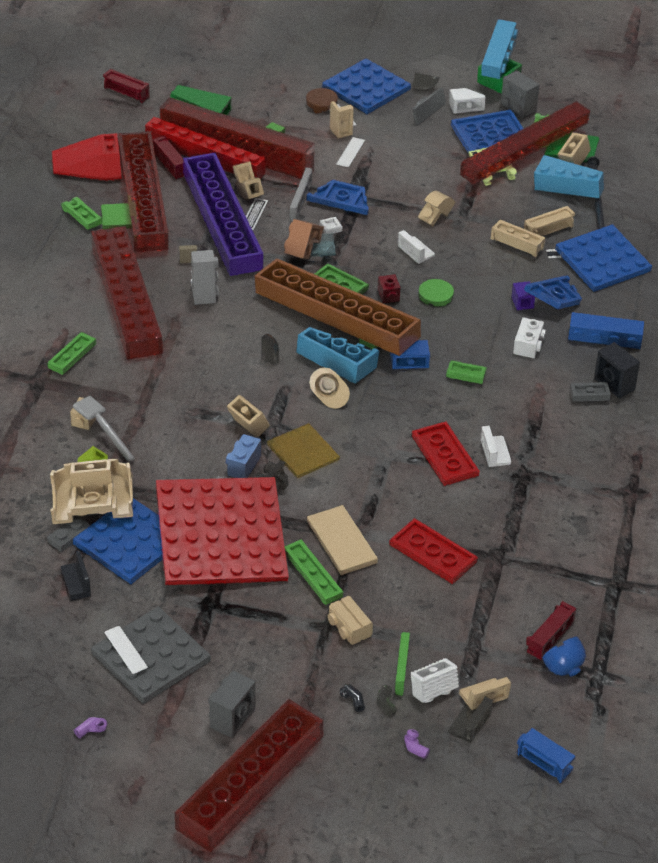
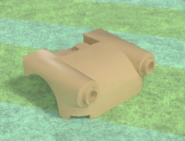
M118 459L63 464L64 468L51 471L50 477L53 493L51 517L53 524L72 523L74 515L84 516L95 513L105 514L112 512L113 518L133 517V474L129 463H120Z

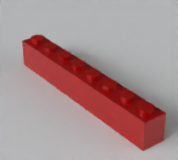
M153 117L145 124L147 142L153 143V139L165 136L179 154L193 157L216 153L224 171L235 174L233 166L250 162L254 178L261 179L265 175V158L160 118Z

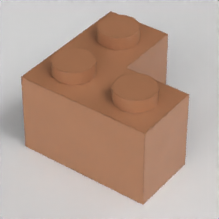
M293 219L289 226V237L284 244V253L309 259L313 243H320L324 226Z

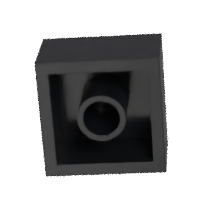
M613 342L598 351L594 379L598 382H608L609 391L620 399L636 390L640 361Z

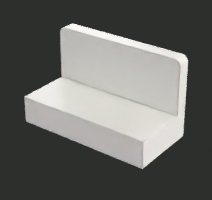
M405 230L398 232V247L418 264L435 257V253L416 237H412Z
M482 426L481 444L488 466L511 465V458L504 437L492 436L490 426Z

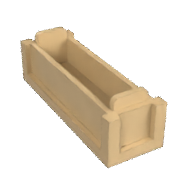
M568 206L525 220L524 229L544 236L567 227L571 228L574 225L573 216H575V213Z
M499 220L491 230L492 240L495 239V241H500L532 254L534 257L537 256L540 250L544 249L545 237L503 220Z

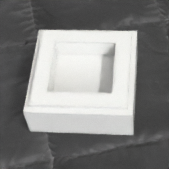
M336 217L320 220V226H324L323 231L326 235L342 232V226Z

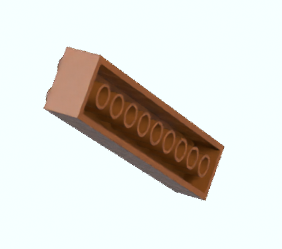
M275 259L254 276L257 294L398 356L421 337L420 319L280 259Z

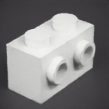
M522 318L515 338L513 354L535 358L537 351L540 352L541 340L545 338L544 322Z

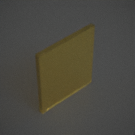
M309 423L267 441V445L297 478L340 460V456Z

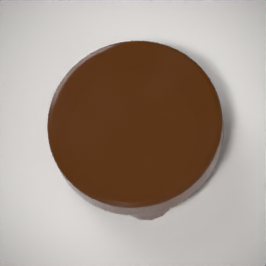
M317 88L309 91L306 95V104L313 109L314 113L319 114L330 110L332 101L338 104V95L330 89Z

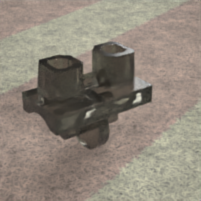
M280 460L275 464L269 461L264 467V473L267 475L265 476L258 472L254 478L275 477L276 489L285 490L289 485L288 475L285 474L283 469L286 462Z

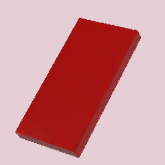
M447 421L412 431L413 439L444 486L479 476V469Z
M415 518L389 540L390 546L451 584L455 583L478 561L476 555Z

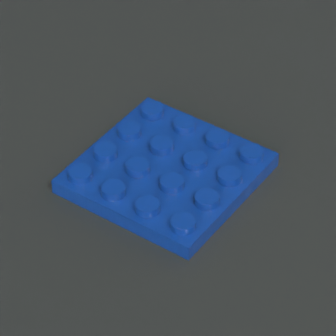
M364 59L322 82V88L333 90L338 95V98L365 114H369L411 90V84L370 60Z
M512 110L451 120V127L467 153L497 145L500 146L505 156L535 151V145Z
M613 224L563 241L555 246V250L593 292L645 274L652 269V265Z
M134 498L133 517L113 518L112 512H108L73 538V545L129 584L135 582L163 560L159 516Z

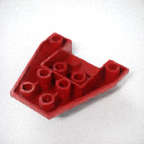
M117 133L100 134L52 151L54 174L104 181L122 179Z

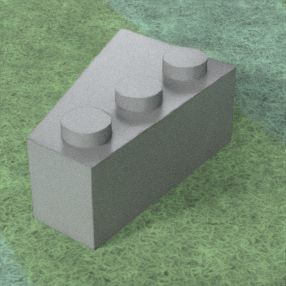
M213 250L191 252L192 279L190 282L194 305L216 303V296L219 295L218 285H215V282L219 281L218 271H215V268H218V258L214 257Z

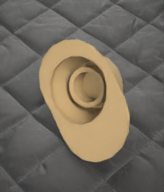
M325 367L313 372L309 382L313 393L329 408L336 409L344 406L349 400L350 392L347 384L332 369Z

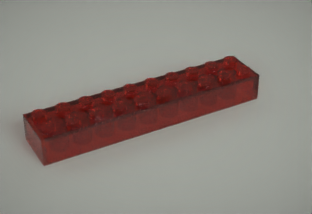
M170 97L160 106V119L265 158V168L299 179H302L306 168H312V172L314 171L315 143Z
M151 131L118 133L120 164L134 252L169 250V233Z
M126 226L91 231L92 249L127 360L163 354L162 335Z

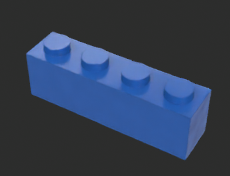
M572 312L568 340L605 345L615 342L620 347L641 349L644 321Z

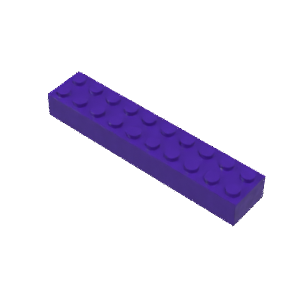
M216 153L183 158V175L229 276L262 270L263 251Z

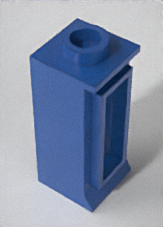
M531 728L527 734L523 733L518 739L517 755L522 754L523 757L550 775L557 777L559 783L573 770L574 767L570 763L575 759V755L535 729Z

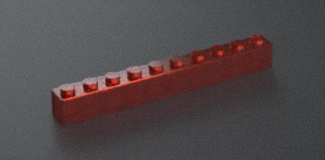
M577 101L463 160L461 162L460 175L474 185L588 124L590 110Z

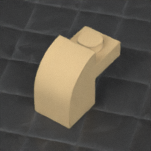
M250 162L233 166L237 180L235 186L244 199L264 195L260 178H254Z
M433 191L425 198L426 204L418 218L434 226L441 214L448 216L456 202L439 191Z

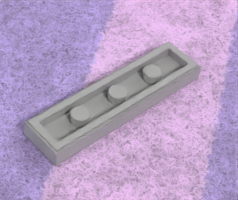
M306 168L290 206V221L298 218L312 184V168Z

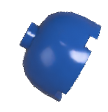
M572 637L563 641V645L560 647L555 646L550 649L542 658L547 668L554 674L560 676L569 674L572 677L581 671L579 667L585 662L586 650L578 637Z

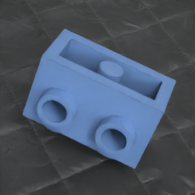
M243 434L240 440L236 441L233 451L228 453L226 457L228 476L248 478L261 457V439Z

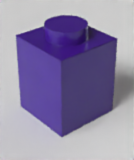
M530 281L513 283L511 297L516 310L534 308L535 296L524 291L526 284H529Z

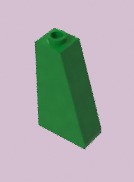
M178 85L170 95L172 107L218 128L221 127L232 111L231 97L181 85Z

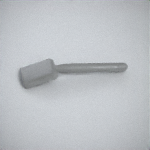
M88 396L73 405V408L87 420L96 418L129 463L134 462V456L108 422L101 416V414L106 412L104 406L92 396Z

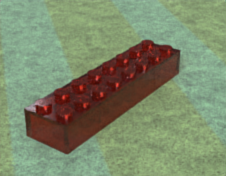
M288 699L174 813L175 829L211 853L323 738L324 720Z

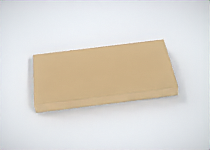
M343 505L307 516V523L340 575L378 563L377 556Z

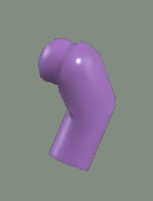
M90 717L76 727L74 733L78 738H81L88 732H103L107 727V721L104 718Z
M408 730L407 735L404 737L407 750L426 759L430 749L419 744L417 739L419 733L416 730Z

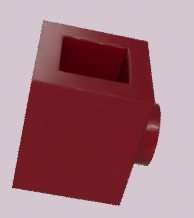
M396 275L379 276L377 290L382 303L400 301L401 287Z

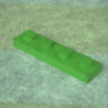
M302 540L285 546L286 556L325 605L343 598L341 588Z

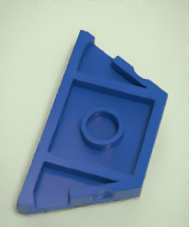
M331 180L326 185L317 188L316 193H308L306 201L364 215L369 214L365 188Z
M568 275L529 283L524 288V291L556 309L579 305L582 300L575 286H570L568 283L570 280Z

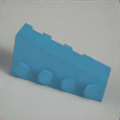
M498 19L482 62V76L500 79L502 73H505L507 62H509L518 36L516 22Z
M544 155L534 172L535 190L600 198L604 190V174L598 170Z
M311 327L298 334L296 353L320 366L332 369L338 375L353 383H357L377 368L379 350L373 348L371 351L365 349V345L359 343L353 345L347 343V339L332 338L331 334Z

